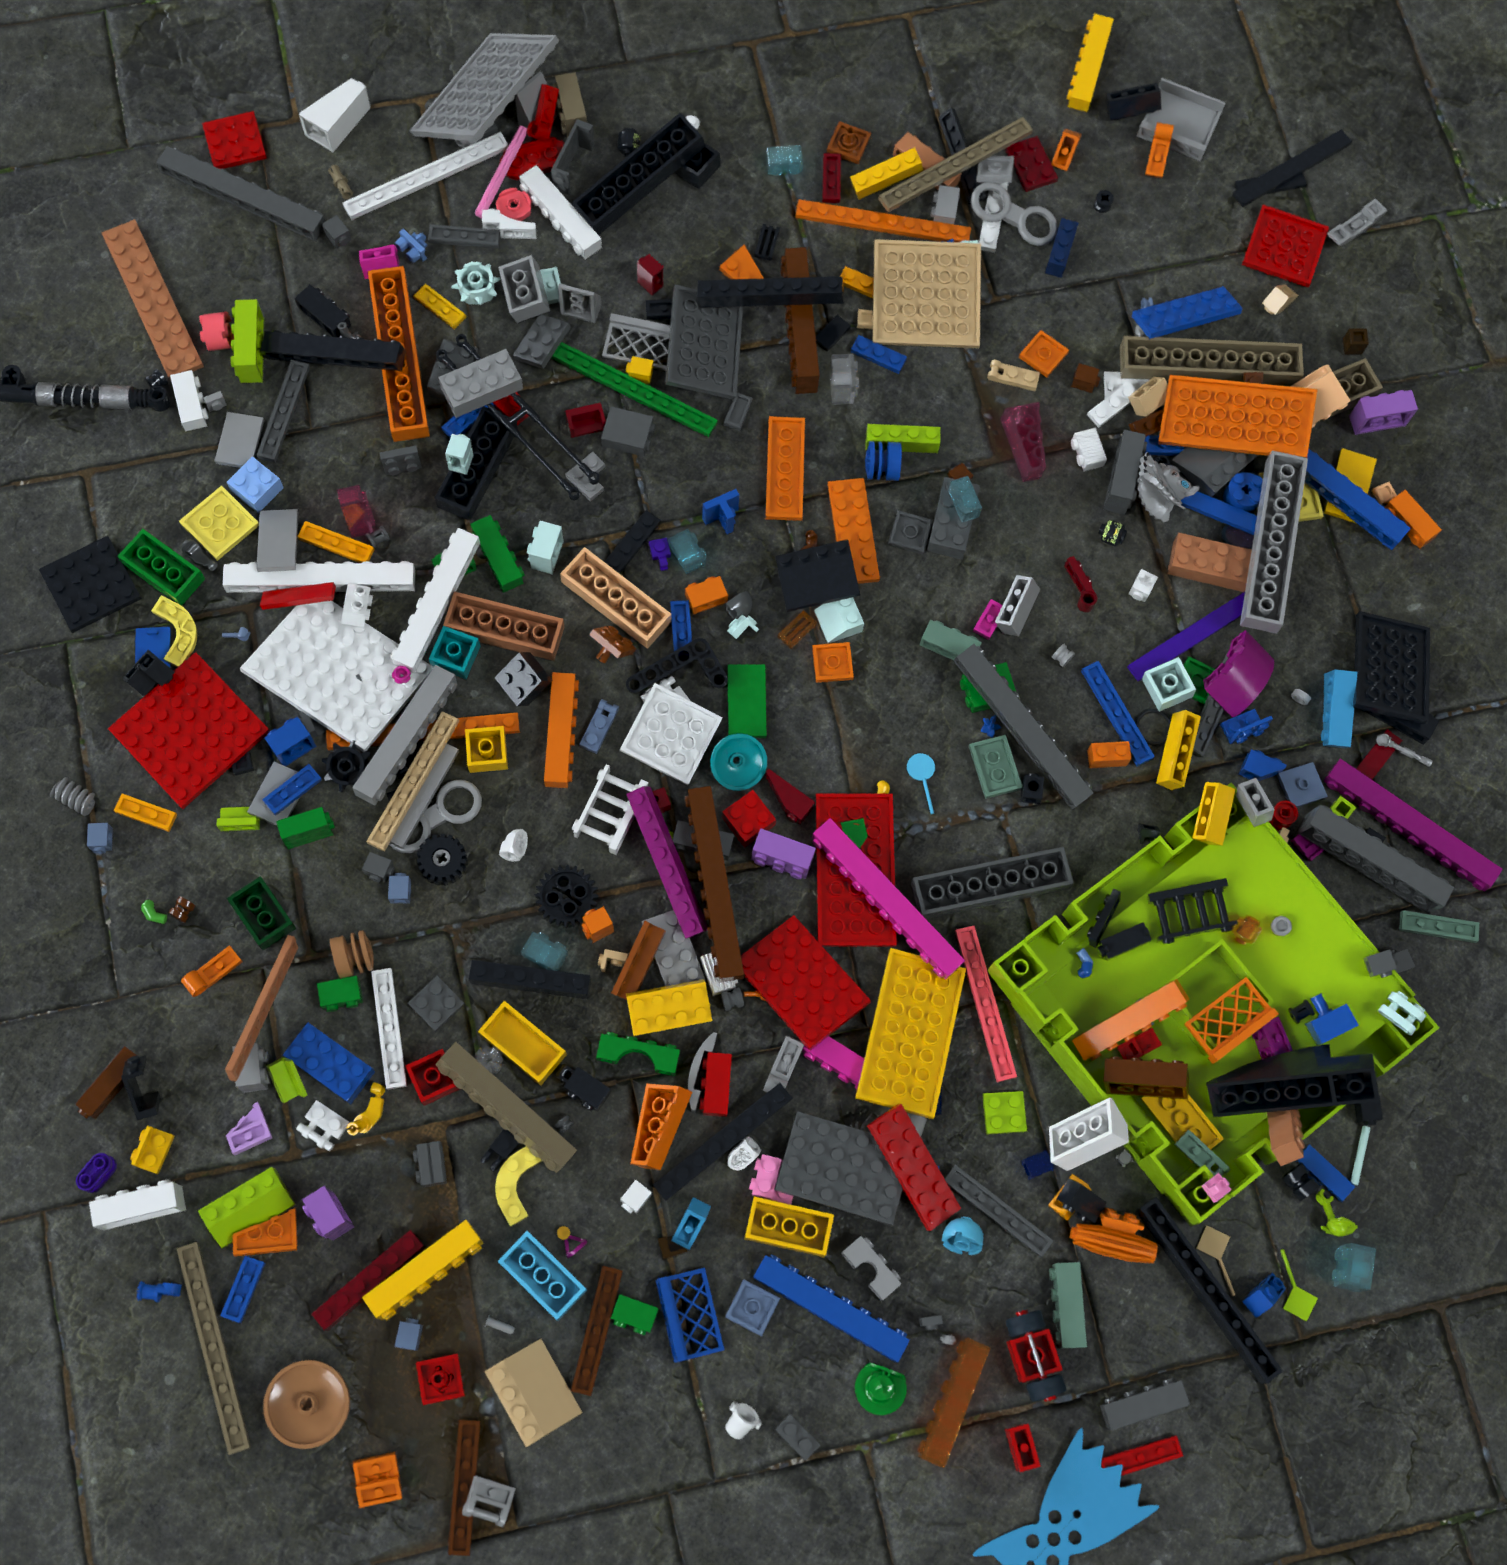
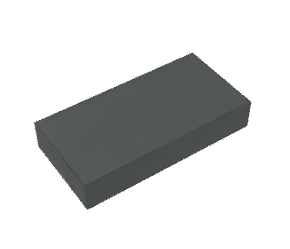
M737 393V397L733 399L725 418L724 426L741 431L753 398Z

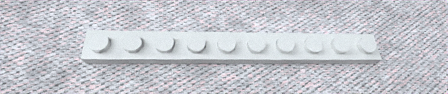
M499 132L343 202V206L350 219L353 220L504 152L509 145L502 133Z

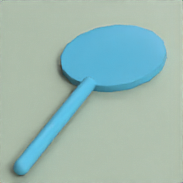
M915 754L908 760L907 771L913 779L923 781L931 814H934L926 780L933 775L935 763L926 754Z

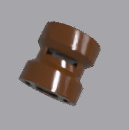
M179 896L176 900V905L168 913L179 921L186 923L188 914L195 909L196 905Z

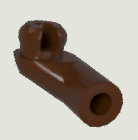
M807 531L805 534L806 545L800 550L818 546V536L815 531Z

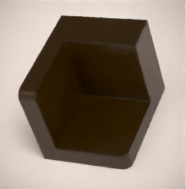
M1367 328L1348 329L1343 338L1344 355L1363 354L1369 344Z
M673 1236L658 1239L663 1260L686 1254L687 1249L671 1241Z

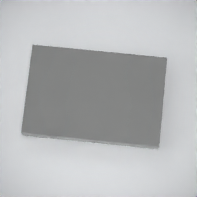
M227 412L215 463L241 468L252 456L255 458L264 418Z
M273 762L247 813L277 826L276 821L290 817L299 798L276 816L262 799L294 776L297 771Z

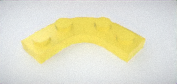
M161 595L151 611L153 614L169 621L176 628L175 641L164 657V660L178 668L191 656L195 649L197 628L192 616L184 607Z
M527 1146L515 1152L504 1162L496 1179V1198L510 1227L529 1217L519 1200L517 1182L523 1173L542 1162L539 1157H535L530 1153Z

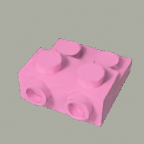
M762 1154L761 1158H757L754 1170H758L757 1176L751 1179L749 1190H753L752 1196L792 1204L793 1196L774 1191L783 1162L782 1159Z

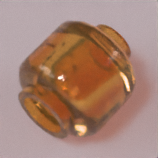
M1250 915L1239 917L1237 920L1238 924L1232 930V933L1236 936L1235 940L1242 945L1255 943L1262 931L1261 922Z

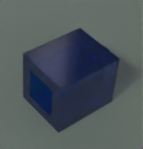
M1046 1150L1021 1161L1029 1180L1054 1170L1053 1165H1055L1051 1163L1050 1153L1048 1154Z

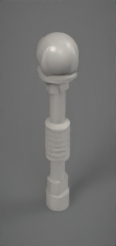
M1379 734L1376 738L1379 746L1393 747L1402 754L1415 758L1428 767L1433 762V760L1420 756L1405 746L1402 747L1394 743L1387 734Z

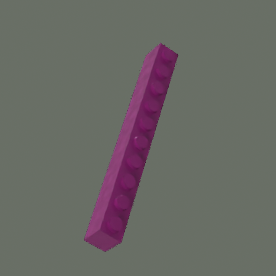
M1341 758L1334 764L1323 780L1330 789L1341 793L1346 800L1357 804L1362 811L1373 815L1378 822L1389 826L1394 833L1401 834L1410 844L1420 847L1426 855L1439 860L1442 866L1455 871L1458 877L1468 880L1476 889L1486 891L1491 888L1503 870Z

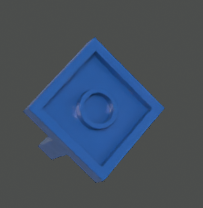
M737 489L703 503L702 519L705 525L719 519L726 534L733 532L734 516H736L735 512L739 508V493Z

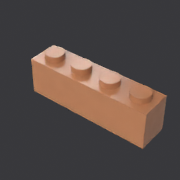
M909 132L894 146V157L915 147L922 162L923 171L945 160L944 157L936 154L929 146L924 145L916 136L911 135ZM961 173L939 185L955 187L960 181Z
M1299 1110L1267 1112L1271 1150L1280 1166L1303 1158V1148H1305L1302 1140L1304 1136L1300 1129L1302 1124L1299 1119L1301 1117Z

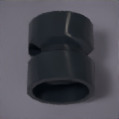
M1303 1163L1298 1164L1282 1177L1288 1187L1294 1188L1293 1193L1299 1201L1310 1196L1321 1186L1314 1176H1309L1310 1171Z

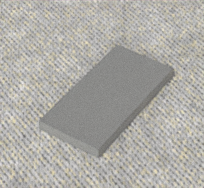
M298 509L260 511L257 572L296 570Z

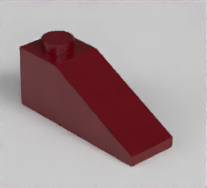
M768 769L766 771V779L784 813L787 815V819L792 823L797 822L801 825L814 808L815 802Z

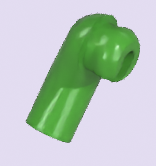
M145 900L142 903L141 910L148 921L166 923L167 914L156 912L152 900Z

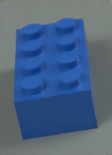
M308 1022L283 1054L284 1057L291 1059L297 1067L350 1105L375 1073L369 1065Z

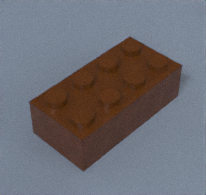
M1117 1056L1110 1057V1059L1105 1058L1104 1085L1106 1093L1188 1099V1064L1179 1060H1174L1171 1063L1163 1062L1160 1059L1143 1061L1141 1058L1124 1060Z

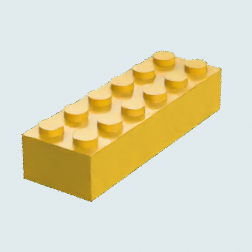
M465 1220L362 1298L377 1319H386L387 1321L397 1313L395 1311L400 1306L406 1307L413 1302L414 1299L412 1297L417 1293L423 1294L431 1288L430 1284L433 1281H440L445 1278L450 1268L454 1267L456 1269L465 1262L464 1258L469 1254L473 1256L482 1249L481 1245L484 1242L471 1224Z

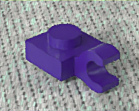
M667 538L649 541L652 560L659 561L661 571L668 570L667 558L671 557Z

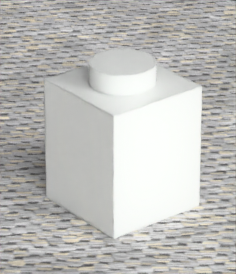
M635 1180L620 1199L623 1203L622 1207L630 1214L633 1211L637 1214L650 1198L652 1192Z

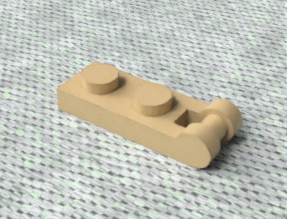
M998 360L991 361V371L988 372L987 376L989 380L1036 391L1040 372L1003 364Z

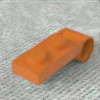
M1157 122L1145 173L1146 176L1163 177L1174 125Z
M229 945L197 971L193 970L187 973L181 979V982L192 997H196L243 961Z

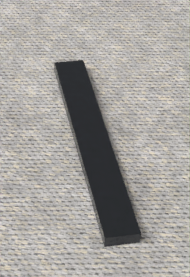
M1341 129L1235 190L1232 195L1242 207H1245L1350 146L1352 140Z

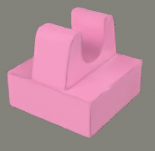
M1219 1173L1201 1186L1213 1203L1231 1191V1188L1228 1186L1229 1182L1225 1177L1222 1178Z

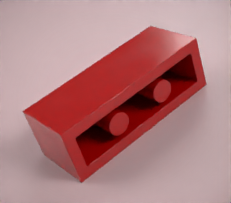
M708 1052L707 1058H703L702 1070H706V1078L702 1077L701 1090H705L704 1098L700 1097L699 1109L703 1110V1115L727 1117L732 1054Z

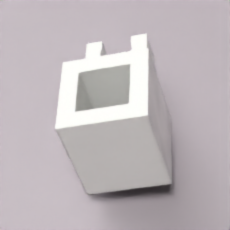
M1141 569L1129 595L1138 601L1145 602L1158 577Z

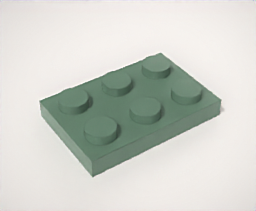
M1006 735L969 744L985 799L1022 790L1023 787Z

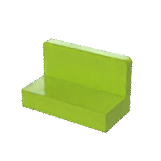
M249 807L221 808L220 818H217V827L220 831L260 830V819L247 813Z
M282 1057L266 1066L281 1102L285 1103L298 1095L301 1097L308 1096L291 1059Z

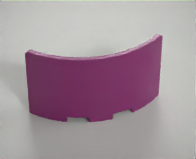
M1246 630L1231 640L1230 649L1226 655L1228 657L1226 663H1221L1203 680L1204 689L1233 718L1238 716L1256 699L1266 686L1274 669V659Z

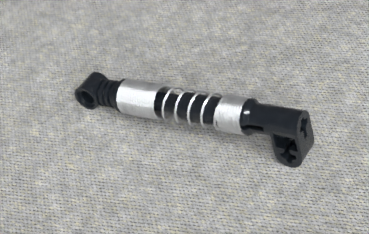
M17 365L6 366L2 371L0 380L1 402L34 403L37 406L56 407L57 404H62L63 407L65 404H71L72 407L81 405L82 408L88 402L92 408L94 403H99L100 407L104 409H135L140 406L153 408L159 412L167 410L170 406L167 392L161 386H154L149 390H139L134 386L123 385L99 386L96 384L93 388L89 384L81 387L79 384L71 386L69 383L65 386H62L60 383L46 382L28 385Z

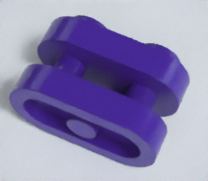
M105 1153L95 1154L77 1175V1187L89 1193L98 1192L116 1171V1160Z

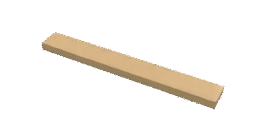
M443 711L440 713L367 839V844L385 852L459 723L458 718Z

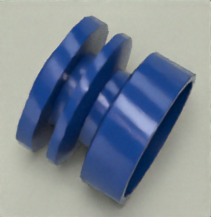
M869 441L865 455L867 480L873 479L874 472H876V480H880L882 472H885L886 480L899 481L902 457L901 442H888L887 449L883 450L882 442L879 441L877 450H875V442Z

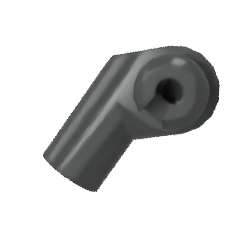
M345 322L338 324L341 336L351 339L361 338L358 332L351 334Z

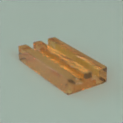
M803 610L778 634V638L782 639L783 643L792 649L817 625V622ZM803 617L806 618L792 633H790L787 637L784 636ZM811 622L794 640L790 641L807 623Z

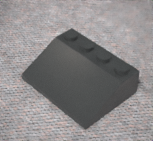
M1186 447L1171 462L1194 486L1200 487L1198 489L1199 492L1213 497L1231 481L1235 474L1241 472L1258 455Z

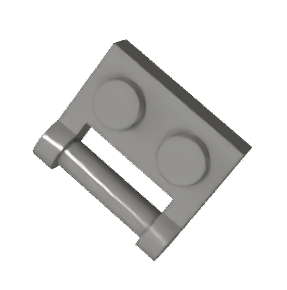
M474 1476L462 1515L467 1517L475 1516L494 1522L496 1526L503 1527L516 1488ZM476 1500L499 1507V1513L496 1514L474 1507Z

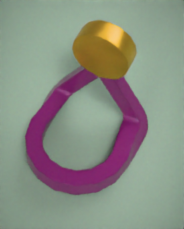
M561 1226L557 1230L558 1238L565 1242L566 1258L572 1257L587 1243L585 1239L570 1235V1230L566 1226ZM568 1238L581 1242L569 1253Z

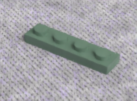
M1403 910L1400 912L1399 931L1476 943L1479 941L1480 923Z

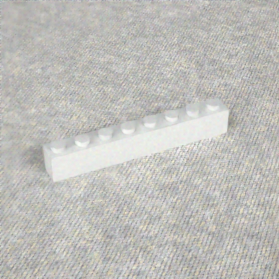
M460 528L457 529L456 533H452L449 539L450 545L448 549H444L442 552V561L440 565L435 566L434 576L431 582H427L424 590L425 594L423 598H419L416 605L417 610L415 614H411L408 620L409 626L406 631L402 632L400 636L401 642L398 647L394 648L391 655L394 665L405 666L412 673H416L450 605L453 593L457 591L480 545L479 536Z

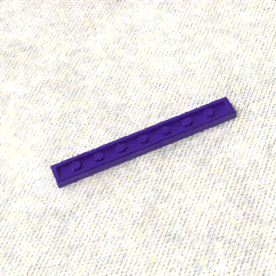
M1245 592L1127 666L1128 670L1139 682L1142 680L1145 671L1177 658L1237 620L1242 615Z

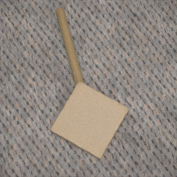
M1206 1225L1196 1249L1218 1260L1232 1296H1235L1231 1281L1221 1259L1230 1236Z

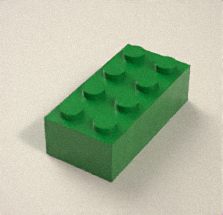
M144 529L118 555V558L125 567L181 606L205 580L201 570Z

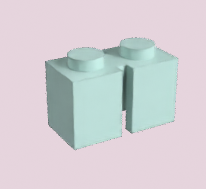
M451 435L445 452L449 470L466 475L468 473L473 458L470 438L465 435Z

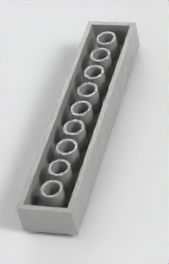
M1271 451L1266 459L1240 626L1276 634L1283 626L1308 458Z

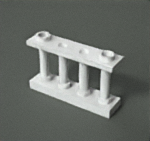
M606 764L604 769L599 770L596 778L598 782L580 819L575 820L572 830H574L575 838H578L580 833L583 832L606 842L609 846V852L617 855L635 814L629 801H623L601 791L605 781L632 792L642 786H648V782L641 779L639 785H633L610 775V766ZM597 798L624 809L625 814L623 818L618 819L593 808ZM588 816H594L614 825L617 829L615 835L610 836L584 825Z

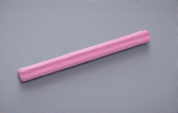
M520 125L512 138L475 211L477 217L482 219V210L489 209L527 135L526 127Z

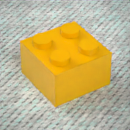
M504 726L465 729L467 765L470 773L508 769Z

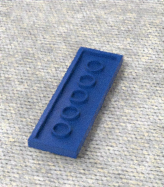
M1220 287L1135 310L1132 313V318L1147 337L1152 339L1241 314L1242 307L1225 287Z

